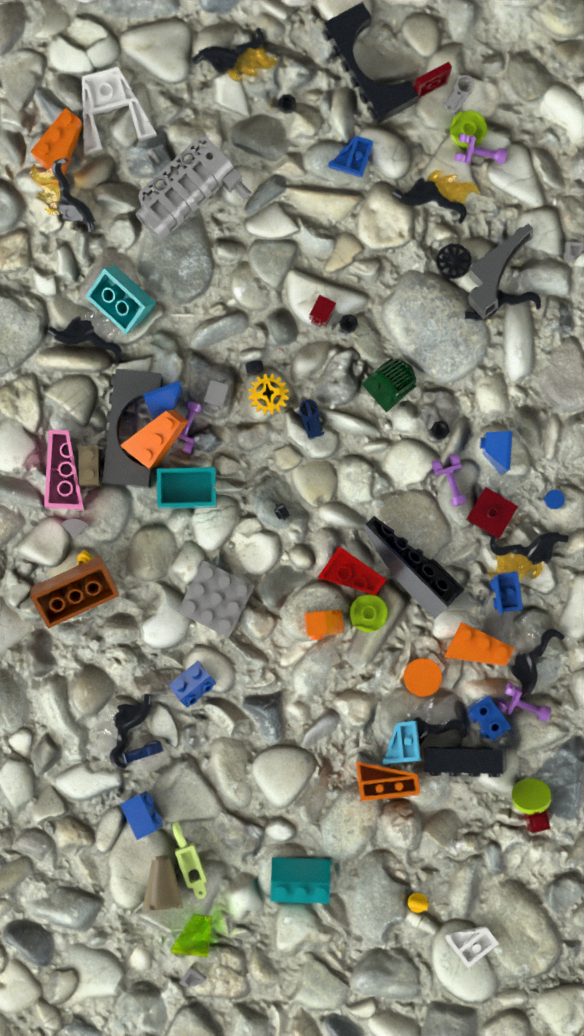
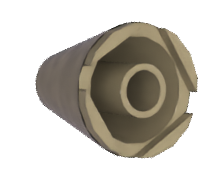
M156 856V860H152L143 910L183 908L172 860L168 859V856Z

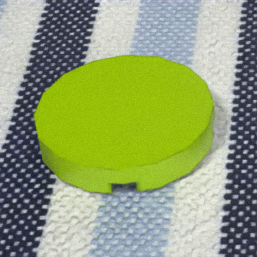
M473 110L458 113L450 125L452 140L463 148H468L469 143L460 142V134L475 136L474 146L476 147L484 141L487 133L485 118Z
M365 594L358 597L350 607L352 624L363 632L379 630L388 618V609L380 597L373 594Z
M535 778L524 779L514 785L512 801L515 808L523 813L534 814L533 812L538 811L540 813L549 807L551 791L548 785L541 780Z

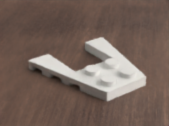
M118 67L82 76L85 156L103 151L93 115L129 105L139 141L157 136L156 131L153 129Z

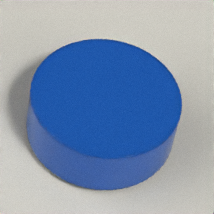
M552 490L544 497L545 505L553 510L560 508L565 500L564 495L558 490Z

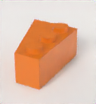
M65 108L30 151L34 160L52 172V164L56 160L67 158L68 162L61 165V171L65 176L83 130L81 120Z
M342 610L304 613L306 637L310 636L311 640L323 639V635L345 633Z
M461 622L444 658L506 666L514 647Z
M356 761L360 802L420 795L418 774Z

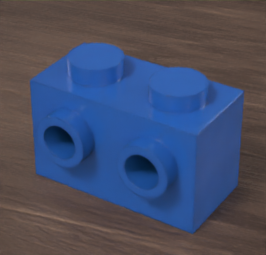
M486 694L467 707L469 710L467 715L473 723L477 722L481 727L479 731L485 739L489 738L493 741L511 728L491 698Z
M147 791L120 804L136 840L164 827L162 817L156 812L153 798Z

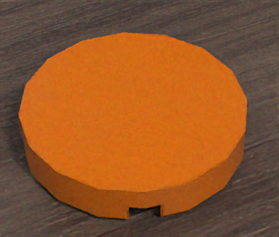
M419 658L407 665L404 670L403 680L409 692L416 696L425 697L432 695L439 689L442 682V673L438 665L432 660Z

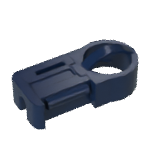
M311 399L302 401L299 406V413L302 417L308 439L322 437L324 432H321L323 430L316 402ZM309 403H312L315 407L313 415ZM303 404L306 405L309 416L302 413Z
M155 740L146 743L144 747L123 753L122 755L126 764L161 753L164 750L162 743ZM151 742H157V743H154V744H151V745L146 746L147 744H149V743H151Z

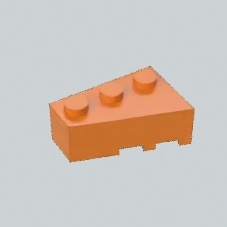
M175 410L165 411L120 446L147 468L158 467L189 421Z

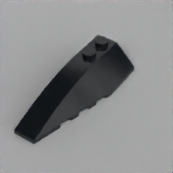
M375 516L363 525L374 548L394 577L434 619L465 590L433 558L429 560L423 556L424 552L419 548L415 550L408 545L409 541L407 539L397 537L393 529Z

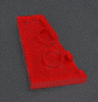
M340 546L317 577L373 595L378 593L387 580Z

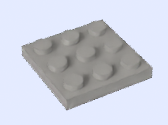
M203 560L177 612L229 638L255 586Z

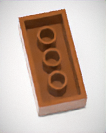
M101 555L30 587L31 599L47 628H51L119 596L118 587Z

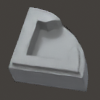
M584 242L565 243V262L573 261L580 256L584 250Z
M68 519L61 523L73 538L89 526L79 519Z
M191 965L179 981V984L186 987L202 984L207 977Z

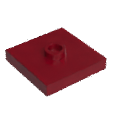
M450 62L416 78L414 88L419 95L418 99L448 83L452 69Z
M485 487L466 520L495 538L500 539L519 506Z

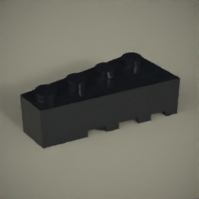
M454 747L424 748V772H429V776H441V773H449V776L456 777L461 776V773H468L469 777H480V774H488V777H500V774H504L507 770L506 747H499V749L491 747H478L477 749H473V747H457V749H454Z

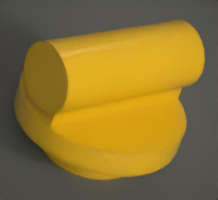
M84 549L77 556L78 565L94 557Z
M416 892L410 895L408 899V906L411 911L421 913L424 910H428L429 903L424 894Z

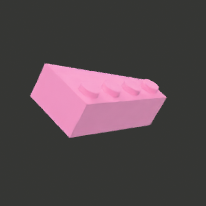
M49 430L44 507L47 509L84 511L70 433L65 430Z

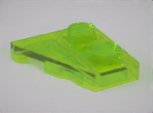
M193 914L172 946L170 953L208 958L213 916Z

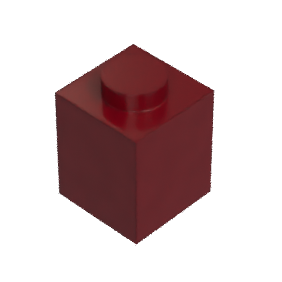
M319 295L309 314V319L312 320L311 323L318 327H326L336 308V302Z
M547 809L540 813L539 811L533 812L534 814L524 813L527 829L531 833L551 829Z

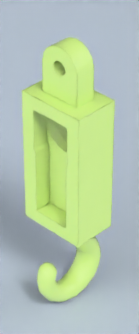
M175 821L173 823V832L179 844V848L175 849L177 860L188 889L193 888L196 897L202 899L207 894L204 884L207 882L205 871L194 842L187 844L179 822ZM192 869H196L199 871L200 877L192 880L190 879L189 872Z

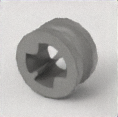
M152 149L149 150V154H144L146 161L153 169L156 164H161Z

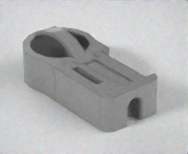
M460 76L453 87L452 93L443 102V108L453 115L457 114L468 96L473 92L474 80L471 76ZM462 80H467L463 88L460 90L458 88V83ZM471 83V89L469 91L464 92L468 85Z

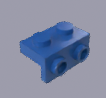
M518 571L495 573L493 579L490 580L491 589L496 594V598H493L494 609H498V614L523 610Z
M196 661L168 686L179 701L186 707L195 704L203 694L209 692L217 682L210 676L204 666L199 661Z

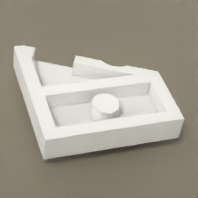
M486 926L444 935L467 968L499 944Z

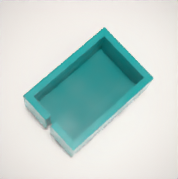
M215 467L157 469V507L159 509L217 508V491L213 488L216 487Z

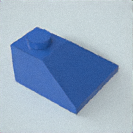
M179 381L143 394L153 420L165 411L176 409L183 393Z
M513 431L486 432L480 438V449H483L482 454L499 474H505L510 470Z

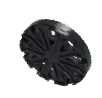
M453 243L444 246L436 258L438 271L449 279H459L465 276L472 263L470 252L462 245ZM449 268V271L445 273L444 270Z

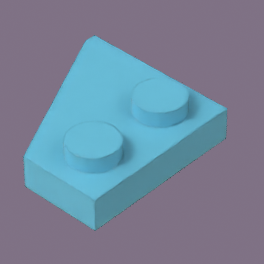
M417 721L396 723L382 763L394 764L421 761Z

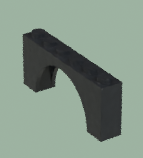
M361 2L324 22L322 34L324 39L332 45L331 49L334 56L339 57L341 60L343 71L345 73L348 72L351 77L350 82L352 86L360 92L359 97L362 103L367 104L369 107L368 111L373 120L376 119L377 123L380 124L416 104L419 95L410 80L399 84H383L367 77L358 67L354 58L353 47L358 36L371 26L372 19L364 3Z

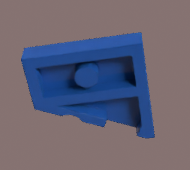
M355 136L329 162L328 168L362 178L374 141Z

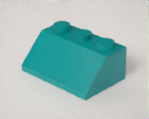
M116 265L104 268L85 296L125 334L131 332L146 318L156 304L147 293Z
M272 857L270 902L330 904V859Z

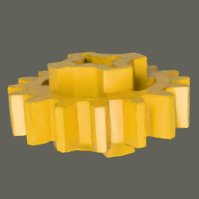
M264 374V379L257 377V383L251 382L254 388L248 389V392L252 394L248 396V399L253 400L251 407L257 406V413L263 410V415H266L267 411H270L272 416L274 410L278 413L281 412L280 406L286 407L284 401H289V397L285 396V394L289 393V389H284L286 382L280 383L281 377L274 379V374H271L270 378H267V375ZM270 383L277 385L279 388L272 387ZM263 384L262 390L256 393L257 389ZM267 387L270 391V394H272L270 398L271 402H269L267 396H263L266 395ZM281 397L280 401L274 405L276 398ZM258 401H263L267 404V407L261 405Z

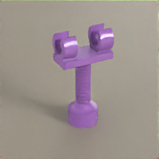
M460 134L459 141L469 143L467 154H455V161L470 164L472 154L492 157L496 163L504 164L507 149L498 148L497 151L478 148L474 146L475 136Z
M188 401L186 405L188 413L185 419L189 422L178 438L186 441L183 452L190 455L195 440L187 437L194 415L200 414L202 406Z
M457 453L449 457L452 467L442 469L439 459L431 462L436 477L446 474L453 493V498L450 499L453 507L467 503L465 495L460 494L454 479L453 471L462 468Z
M508 683L505 687V693L512 696L510 702L499 699L496 703L500 711L507 712L509 715H511L515 706L537 714V719L544 722L548 720L551 714V708L546 705L538 707L521 700V687H517L512 683Z

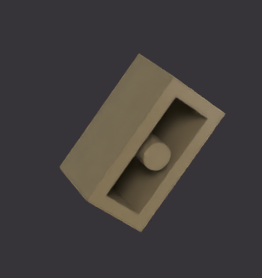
M79 446V485L81 487H102V480L100 479L101 449L98 446Z

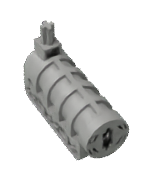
M201 136L195 139L139 192L138 197L142 208L136 213V216L158 241L163 242L222 185L230 193L234 190L243 200L248 199L252 192L242 183V176L234 169L228 158L207 137ZM206 143V147H199V144ZM186 155H191V156L189 157V159H187V160L184 162V157H185ZM163 180L162 184L156 187V183Z

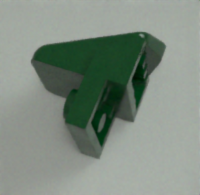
M391 358L362 383V386L383 410L388 412L417 387L415 385L417 378L410 364L400 359L393 360Z

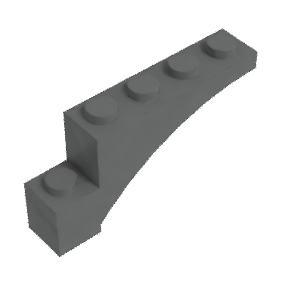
M529 224L519 227L511 237L503 239L499 246L489 250L479 261H474L469 268V277L478 286L470 291L468 295L469 304L483 319L498 308V288L507 266L518 251L533 238V228Z

